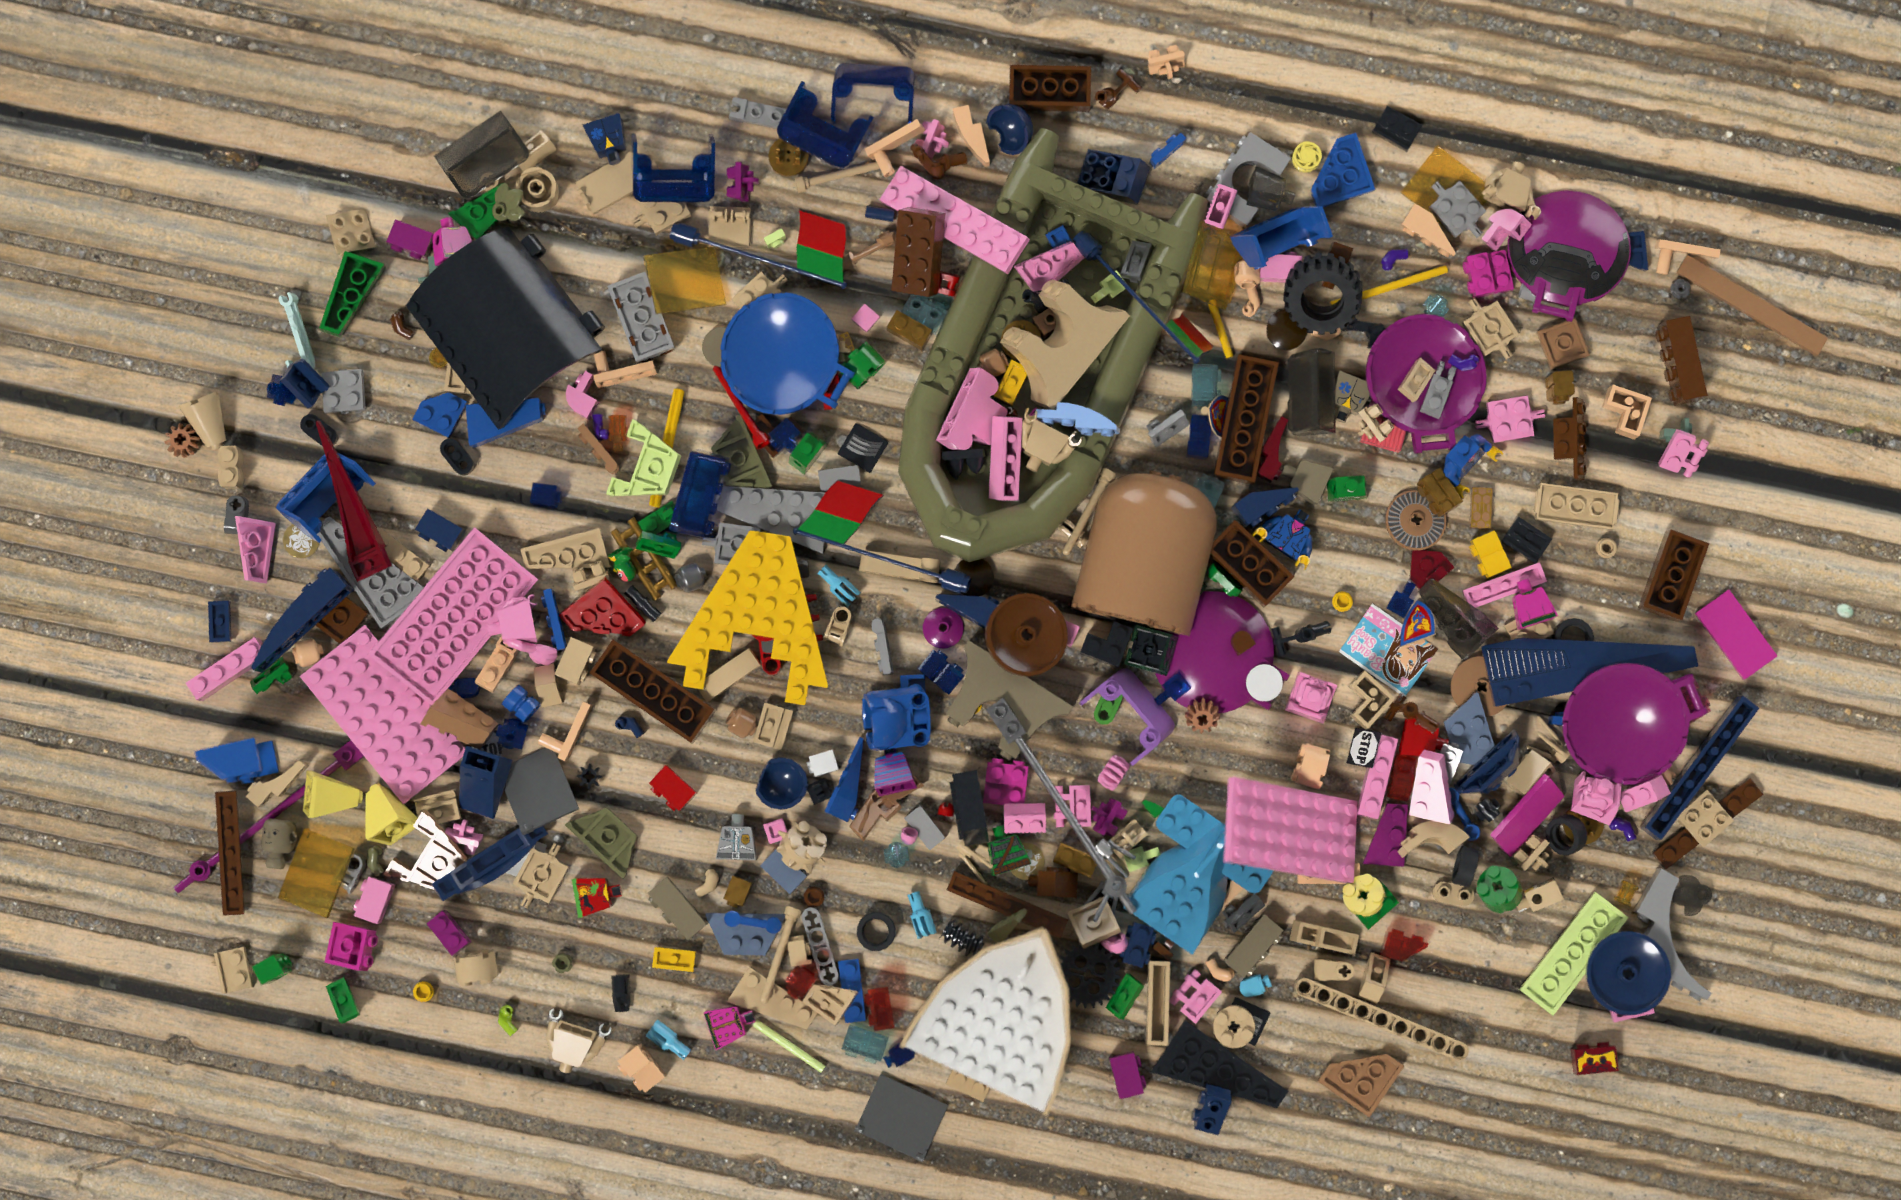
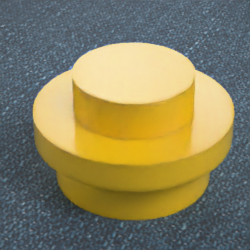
M1341 591L1333 596L1332 605L1337 611L1346 612L1352 607L1353 599L1349 593Z
M422 981L415 985L413 995L416 1000L427 1002L433 997L434 988L429 982Z

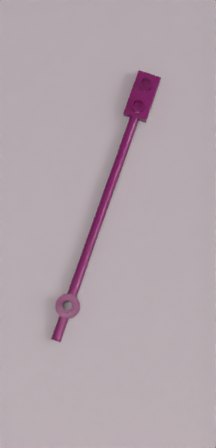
M350 740L333 754L337 760L319 774L328 777L341 766L347 771L365 756ZM305 785L240 835V845L262 829L267 819H275L303 797ZM219 852L207 861L194 862L190 867V874L174 886L175 891L180 893L195 880H207L212 874V867L219 862ZM198 867H201L203 869V873L201 875L197 873Z

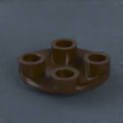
M1281 310L1269 319L1266 327V336L1275 347L1290 351L1303 343L1307 335V328L1303 327V329L1297 327V321L1292 322L1289 318V313Z
M984 559L972 562L961 560L954 569L971 577L968 592H962V595L982 596L990 590L993 584V570Z

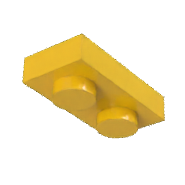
M1011 360L998 386V390L994 394V398L1013 406L1027 377V373L1020 363Z
M654 947L652 968L694 972L696 951Z

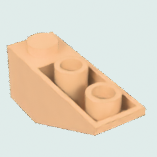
M1414 204L1401 224L1404 227L1403 231L1412 237L1414 234L1422 238L1420 241L1429 247L1432 244L1438 247V252L1447 258L1449 255L1455 256L1454 249L1433 214Z

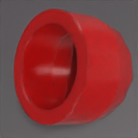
M946 802L941 803L938 808V815L954 817L953 804L949 802L948 807H946Z

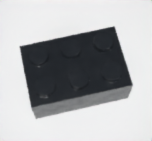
M977 770L952 774L953 782L949 783L959 840L964 839L965 846L989 842Z

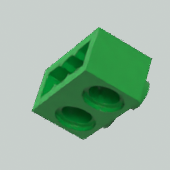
M283 953L274 954L252 966V969L261 985H265L292 972V963L287 955L284 956Z

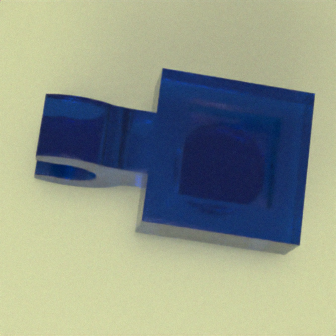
M1407 581L1401 593L1397 590L1394 592L1385 609L1401 618H1405L1414 602L1409 596L1416 585Z
M1178 672L1162 685L1165 691L1154 700L1158 705L1162 704L1169 697L1176 701L1192 687L1182 674Z

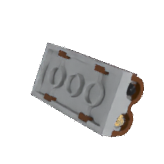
M646 272L607 286L636 362L639 364L648 362L655 357L669 354L675 350L674 343Z

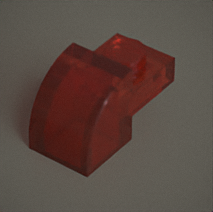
M1396 754L1392 776L1389 781L1388 798L1408 801L1415 778L1416 758Z

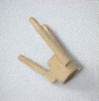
M1537 715V719L1557 742L1553 743L1541 732H1537V735L1551 746L1549 751L1551 755L1529 745L1527 749L1530 751L1534 750L1553 763L1559 761L1561 764L1564 763L1570 756L1566 743L1560 739L1540 715Z
M963 839L956 847V850L960 852L958 856L965 861L977 878L987 885L985 879L967 856L970 858L973 855L989 868H993L991 863L976 852L977 848L975 846L987 852L988 847L983 844L965 846Z

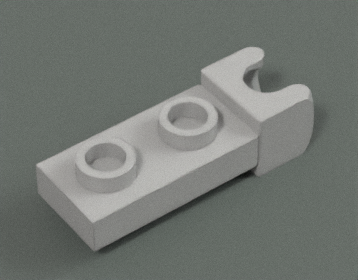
M737 97L732 99V104L739 107L740 111L730 112V120L778 130L784 129L787 109L751 102Z

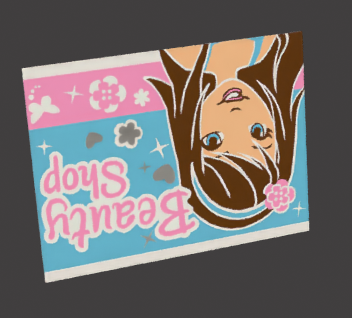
M1372 603L1339 652L1397 693L1406 696L1438 649L1424 639L1401 647L1403 624Z

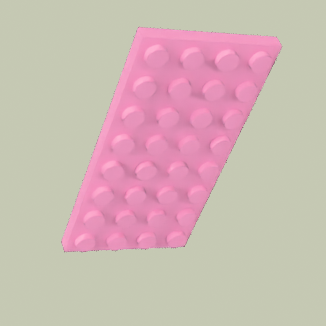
M474 527L368 655L432 705L449 688L491 637L488 633L487 624L499 622L497 612L501 610V607L511 598L524 597L538 579Z
M364 625L303 673L300 678L399 800L405 804L462 759L465 747L460 741L456 740L457 737L448 732H445V734L439 733L438 728L429 724L426 727L420 725L431 705L368 655L378 643V640L367 626Z
M1229 777L1224 862L1342 883H1353L1358 801Z

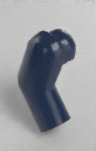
M621 716L615 721L617 729L631 730L636 738L645 734L634 717Z

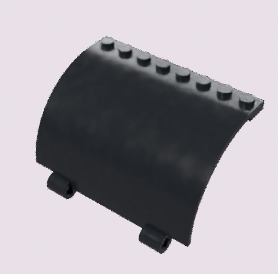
M509 226L483 235L447 258L421 283L405 305L498 430L507 425L513 417L514 411L542 384L577 361L601 352L602 348L594 337L598 336L605 329L603 323L592 310L582 315L540 260L546 253V249L535 234H529L519 241Z

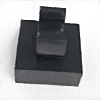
M825 778L807 786V791L814 805L832 796Z

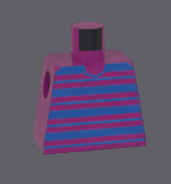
M896 748L884 750L885 756L875 759L874 788L879 797L917 788L909 762L903 752L897 753Z

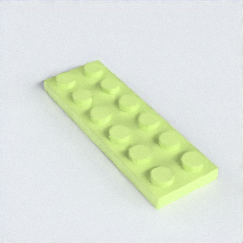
M1594 892L1519 990L1553 1016L1586 974V964L1592 949L1606 936L1618 932L1629 917L1597 892Z

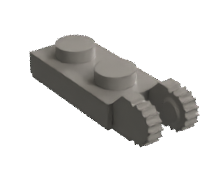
M1443 361L1439 362L1436 372L1431 378L1420 408V412L1437 419L1440 418L1456 371V367L1452 365L1448 371L1447 379L1441 377V372L1445 366Z
M876 618L872 620L871 628L877 634V639L874 640L876 652L880 651L881 659L878 660L879 671L883 672L885 676L893 675L894 670L886 626L883 620Z

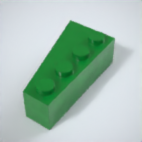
M347 251L344 252L319 327L322 332L341 338L385 270V264Z

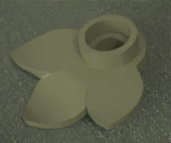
M503 183L498 187L495 193L496 203L492 209L496 220L505 221L509 219L517 221L524 216V210L519 207L523 190H509L507 183Z

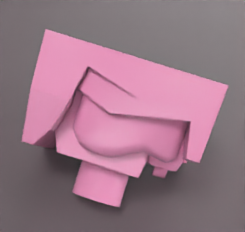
M1298 672L1285 711L1324 724L1337 685Z
M1583 771L1574 781L1571 811L1610 825L1620 806L1622 784H1612L1608 779L1600 780L1598 778L1585 777L1586 772Z

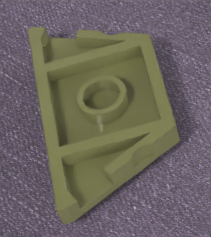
M739 415L722 434V437L711 447L727 486L771 488L772 485L745 423L741 415Z
M604 808L565 824L570 831L622 879L626 877L638 835L610 809Z

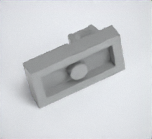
M1180 409L1176 413L1171 414L1163 423L1155 419L1146 426L1153 445L1158 447L1189 426V422L1184 412Z

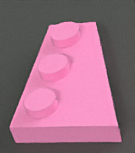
M1070 241L1013 267L1032 291H1039L1051 279L1059 281L1081 262L1084 256L1075 244Z

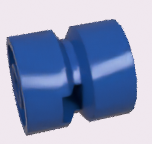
M518 685L507 695L502 705L510 712L515 711V717L522 723H525L539 709L541 703L533 696L528 697V692Z

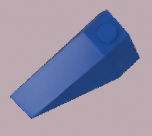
M859 737L848 760V765L841 775L839 785L835 787L824 811L846 822H849L850 819L854 820L859 810L855 807L858 799L864 739Z

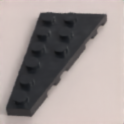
M1185 1020L1150 1071L1151 1073L1204 1088L1206 1084L1230 1090L1232 1096L1278 1108L1288 1093V1090Z

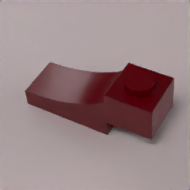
M1283 416L1278 420L1261 450V455L1266 457L1257 472V476L1269 483L1273 479L1277 481L1283 471L1280 469L1282 463L1279 462V445L1282 433L1288 422V419Z

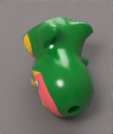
M621 547L608 555L609 559L614 562L613 571L624 582H629L636 576V569L630 561V553L633 551L631 547Z

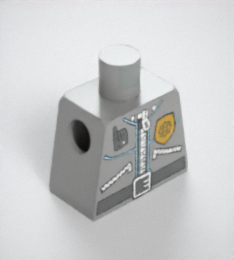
M732 814L731 826H722L716 859L757 860L753 828L744 827V814Z

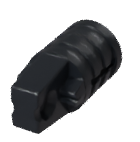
M629 974L611 976L612 999L615 1012L629 1011L631 996Z

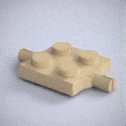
M671 180L636 199L641 207L642 216L632 220L635 228L647 222L655 234L658 235L671 228L674 223L678 224L691 217L686 200L696 196L693 188L681 193L676 189Z
M760 272L731 300L740 310L744 305H748L756 300L757 297L770 293H781L780 287L788 279L782 274L773 282Z
M1476 297L1470 300L1468 303L1475 312L1462 324L1474 343L1479 346L1483 357L1498 350L1501 351L1505 360L1512 357L1513 355L1508 349L1507 344L1517 337L1519 333L1499 302L1496 301L1489 306L1481 307Z
M553 842L548 853L541 852L535 848L530 850L513 882V885L522 889L526 894L520 904L521 906L528 909L533 898L541 899L548 904L551 902L569 866L561 863L556 858L561 848L560 845Z

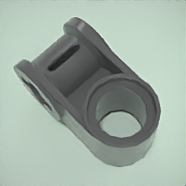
M235 495L227 500L224 520L225 534L238 535L235 516L248 518L249 501L245 497ZM239 502L241 507H234V504Z

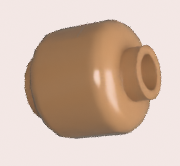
M992 349L980 355V363L977 364L978 368L984 369L994 377L1004 374L1007 370L1006 367L1009 366L1003 351L999 352L997 349Z
M743 708L733 709L726 719L728 731L740 738H746L748 735L752 736L758 727L755 724V715Z

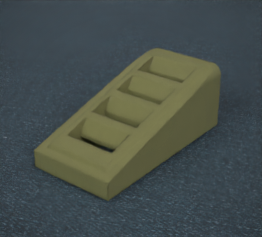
M1023 908L997 922L988 932V936L996 943H1002L1026 915L1027 910Z

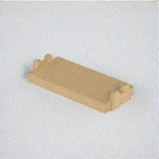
M643 145L621 156L620 163L616 165L608 163L575 182L584 203L594 215L661 178L656 163Z
M1540 483L1539 489L1535 493V503L1533 506V511L1536 513L1535 520L1614 530V524H1617L1619 508L1618 493Z

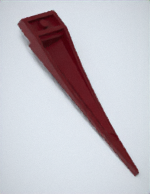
M316 421L337 498L348 562L356 581L359 582L391 567L392 564L385 550L386 544L322 423Z

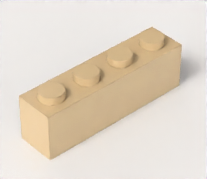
M1149 960L1147 1045L1168 1046L1170 961Z

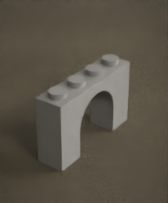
M1251 132L1247 137L1243 135L1237 145L1240 147L1236 154L1232 152L1226 162L1229 164L1226 170L1221 169L1215 178L1218 181L1215 187L1210 186L1204 195L1207 197L1208 206L1212 204L1211 200H1214L1213 196L1217 192L1218 184L1233 188L1232 176L1239 168L1254 165L1279 179L1291 158ZM1236 194L1228 219L1246 229L1257 213L1258 208Z

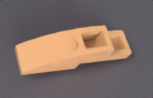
M502 635L496 643V648L475 680V684L492 693L501 679L505 677L519 653V650L503 643Z

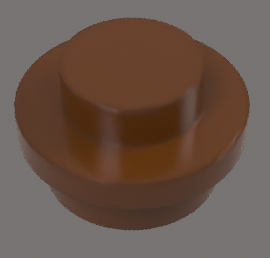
M810 887L804 893V901L810 907H818L824 901V893L819 887Z

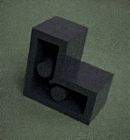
M1114 621L1107 640L1087 633L1079 654L1118 668L1133 628Z

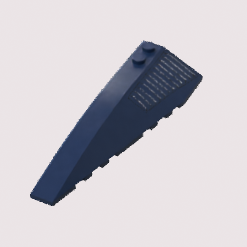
M1519 638L1481 646L1494 707L1573 692L1577 685L1587 676L1610 665L1623 663L1639 664L1653 668L1662 674L1699 666L1695 646Z

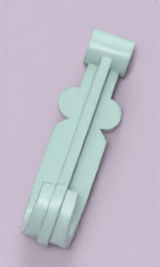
M288 292V301L286 296L280 295L279 302L285 308L300 357L314 369L316 364L315 357L297 306L298 297L296 294ZM291 360L285 361L287 368L294 362Z

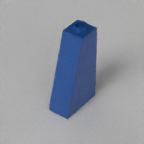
M539 398L525 399L514 411L513 417L507 425L499 430L479 404L466 405L469 446L472 448L479 447L543 421V415H546L545 403H542Z

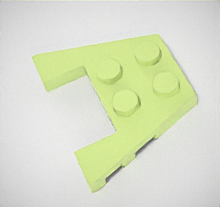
M632 419L626 437L643 442L642 451L631 482L612 477L606 494L609 496L668 495L681 455L641 423Z

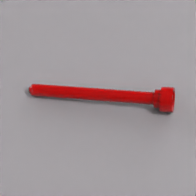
M714 366L713 371L753 434L752 442L756 449L764 448L771 441L768 435L758 429L744 404L732 393L726 379H724L721 367Z

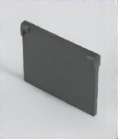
M544 748L511 764L504 791L522 835H526L541 826L579 810L556 752Z
M880 1074L861 1118L855 1126V1131L923 1162L948 1105Z

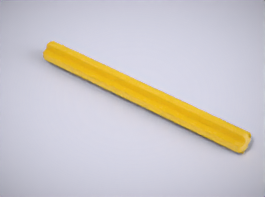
M678 388L673 389L662 440L672 449L685 393L684 390ZM651 495L649 505L659 508L662 495Z

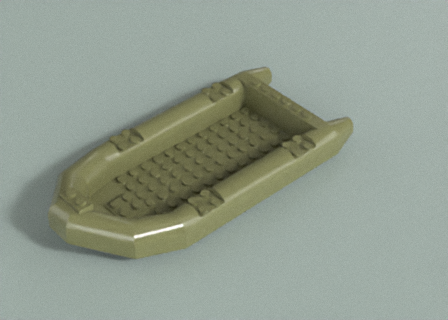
M1040 128L1014 161L990 215L1030 239L1014 265L1051 250L1052 247L1045 235L1064 225L1072 241L1079 232H1089L1103 247L1101 257L1114 271L1117 270L1120 276L1132 241L1152 243L1153 250L1141 281L1134 283L1130 279L1123 278V280L1166 324L1201 245L1208 200L1198 194L1190 193L1168 222H1164L1054 174L1053 169L1059 136L1048 129ZM972 255L906 403L898 474L933 546L967 562L1048 540L1092 492L1117 434H1114L1112 437L1102 436L1101 433H1093L1091 436L1082 435L1075 428V424L1074 426H1063L1061 423H1053L1051 425L1053 429L1069 437L1074 431H1077L1074 438L1076 440H1080L1082 436L1084 438L1068 458L1058 464L1051 463L1049 466L1041 463L1037 472L1026 468L1030 456L1021 452L1018 501L989 498L991 445H979L973 441L971 447L967 449L986 448L987 457H984L983 466L977 474L969 469L966 458H964V466L959 478L955 480L947 469L946 460H943L942 452L958 450L949 449L936 439L969 369L978 368L977 364L980 363V355L992 349H997L999 352L1003 351L1008 364H1010L1012 359L1005 354L1000 343L1003 330L1013 321L1025 320L1032 323V318L1040 314L1034 309V303L1023 301V292L1030 288L1014 267L1006 274L975 255ZM1084 257L1059 282L1063 279H1068L1071 287L1094 307L1112 306L1126 311L1130 317L1061 402L1080 405L1098 412L1120 429L1164 328L1126 289L1112 299L1106 295L1097 303H1094L1091 296L1102 289L1099 283L1111 275V273L1098 259L1088 261ZM1048 316L1046 321L1051 323L1054 321V318ZM1050 334L1049 336H1047V337L1044 338V339H1043V337L1041 336V340L1044 341V340L1048 339L1052 334ZM1004 374L995 377L997 379L998 386ZM1028 376L1013 406L994 398V395L990 396L991 399L1003 407L1014 408L1018 413V417L1023 418L1022 422L1025 419L1024 415L1027 408H1029L1028 415L1035 408L1049 410L1035 404L1030 399L1031 387Z

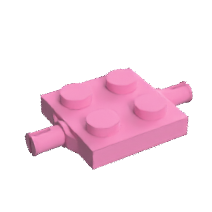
M1528 395L1487 402V419L1475 421V424L1483 423V425L1475 427L1476 429L1488 427L1493 443L1534 436L1533 419L1545 418V414L1537 415L1545 413L1544 409L1532 411L1529 406Z

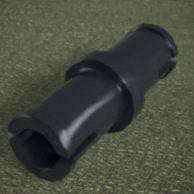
M634 585L630 586L624 593L637 606L636 609L638 611L641 610L652 622L662 614L649 601L650 599L648 597L645 598Z

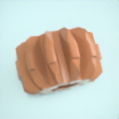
M182 423L178 424V429L172 426L171 430L173 433H166V436L170 438L165 441L166 445H170L167 450L174 452L175 457H179L181 454L183 458H187L188 453L194 455L195 453L192 449H199L200 447L195 442L201 439L196 436L197 433L192 429V426L187 424L184 427ZM184 437L186 438V441H183L182 445L179 443V441H181Z
M1202 698L1201 703L1194 700L1193 705L1187 706L1188 711L1185 713L1187 726H1192L1193 732L1199 729L1202 734L1204 729L1211 732V726L1217 727L1220 714L1217 713L1219 711L1218 707L1213 706L1211 700L1206 704L1205 699Z

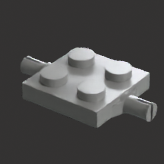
M1438 181L1431 186L1439 196L1428 209L1454 238L1467 230H1470L1476 238L1483 234L1475 223L1486 210L1461 181L1446 190Z
M720 523L717 536L715 538L703 537L702 545L714 546L715 564L728 565L750 530L760 532L761 528Z

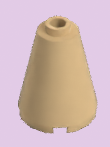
M217 391L179 405L181 412L207 448L211 447L214 450L224 446L223 442L226 441L220 398Z

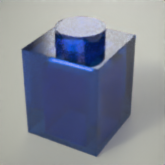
M533 482L530 503L532 505L557 508V504L561 503L562 491H559L560 488L557 485Z

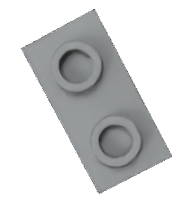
M1444 743L1440 752L1445 756L1448 786L1451 784L1463 754V750H1460L1459 745L1456 743H1451V745Z

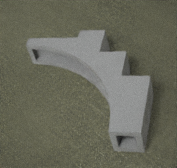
M1657 868L1633 912L1638 914L1637 918L1645 923L1650 921L1644 935L1656 941L1665 951L1671 967L1672 983L1670 985L1681 991L1683 988L1690 992L1689 996L1698 1001L1701 999L1708 1000L1712 993L1698 984L1686 971L1672 943L1669 927L1670 906L1679 878L1662 868Z

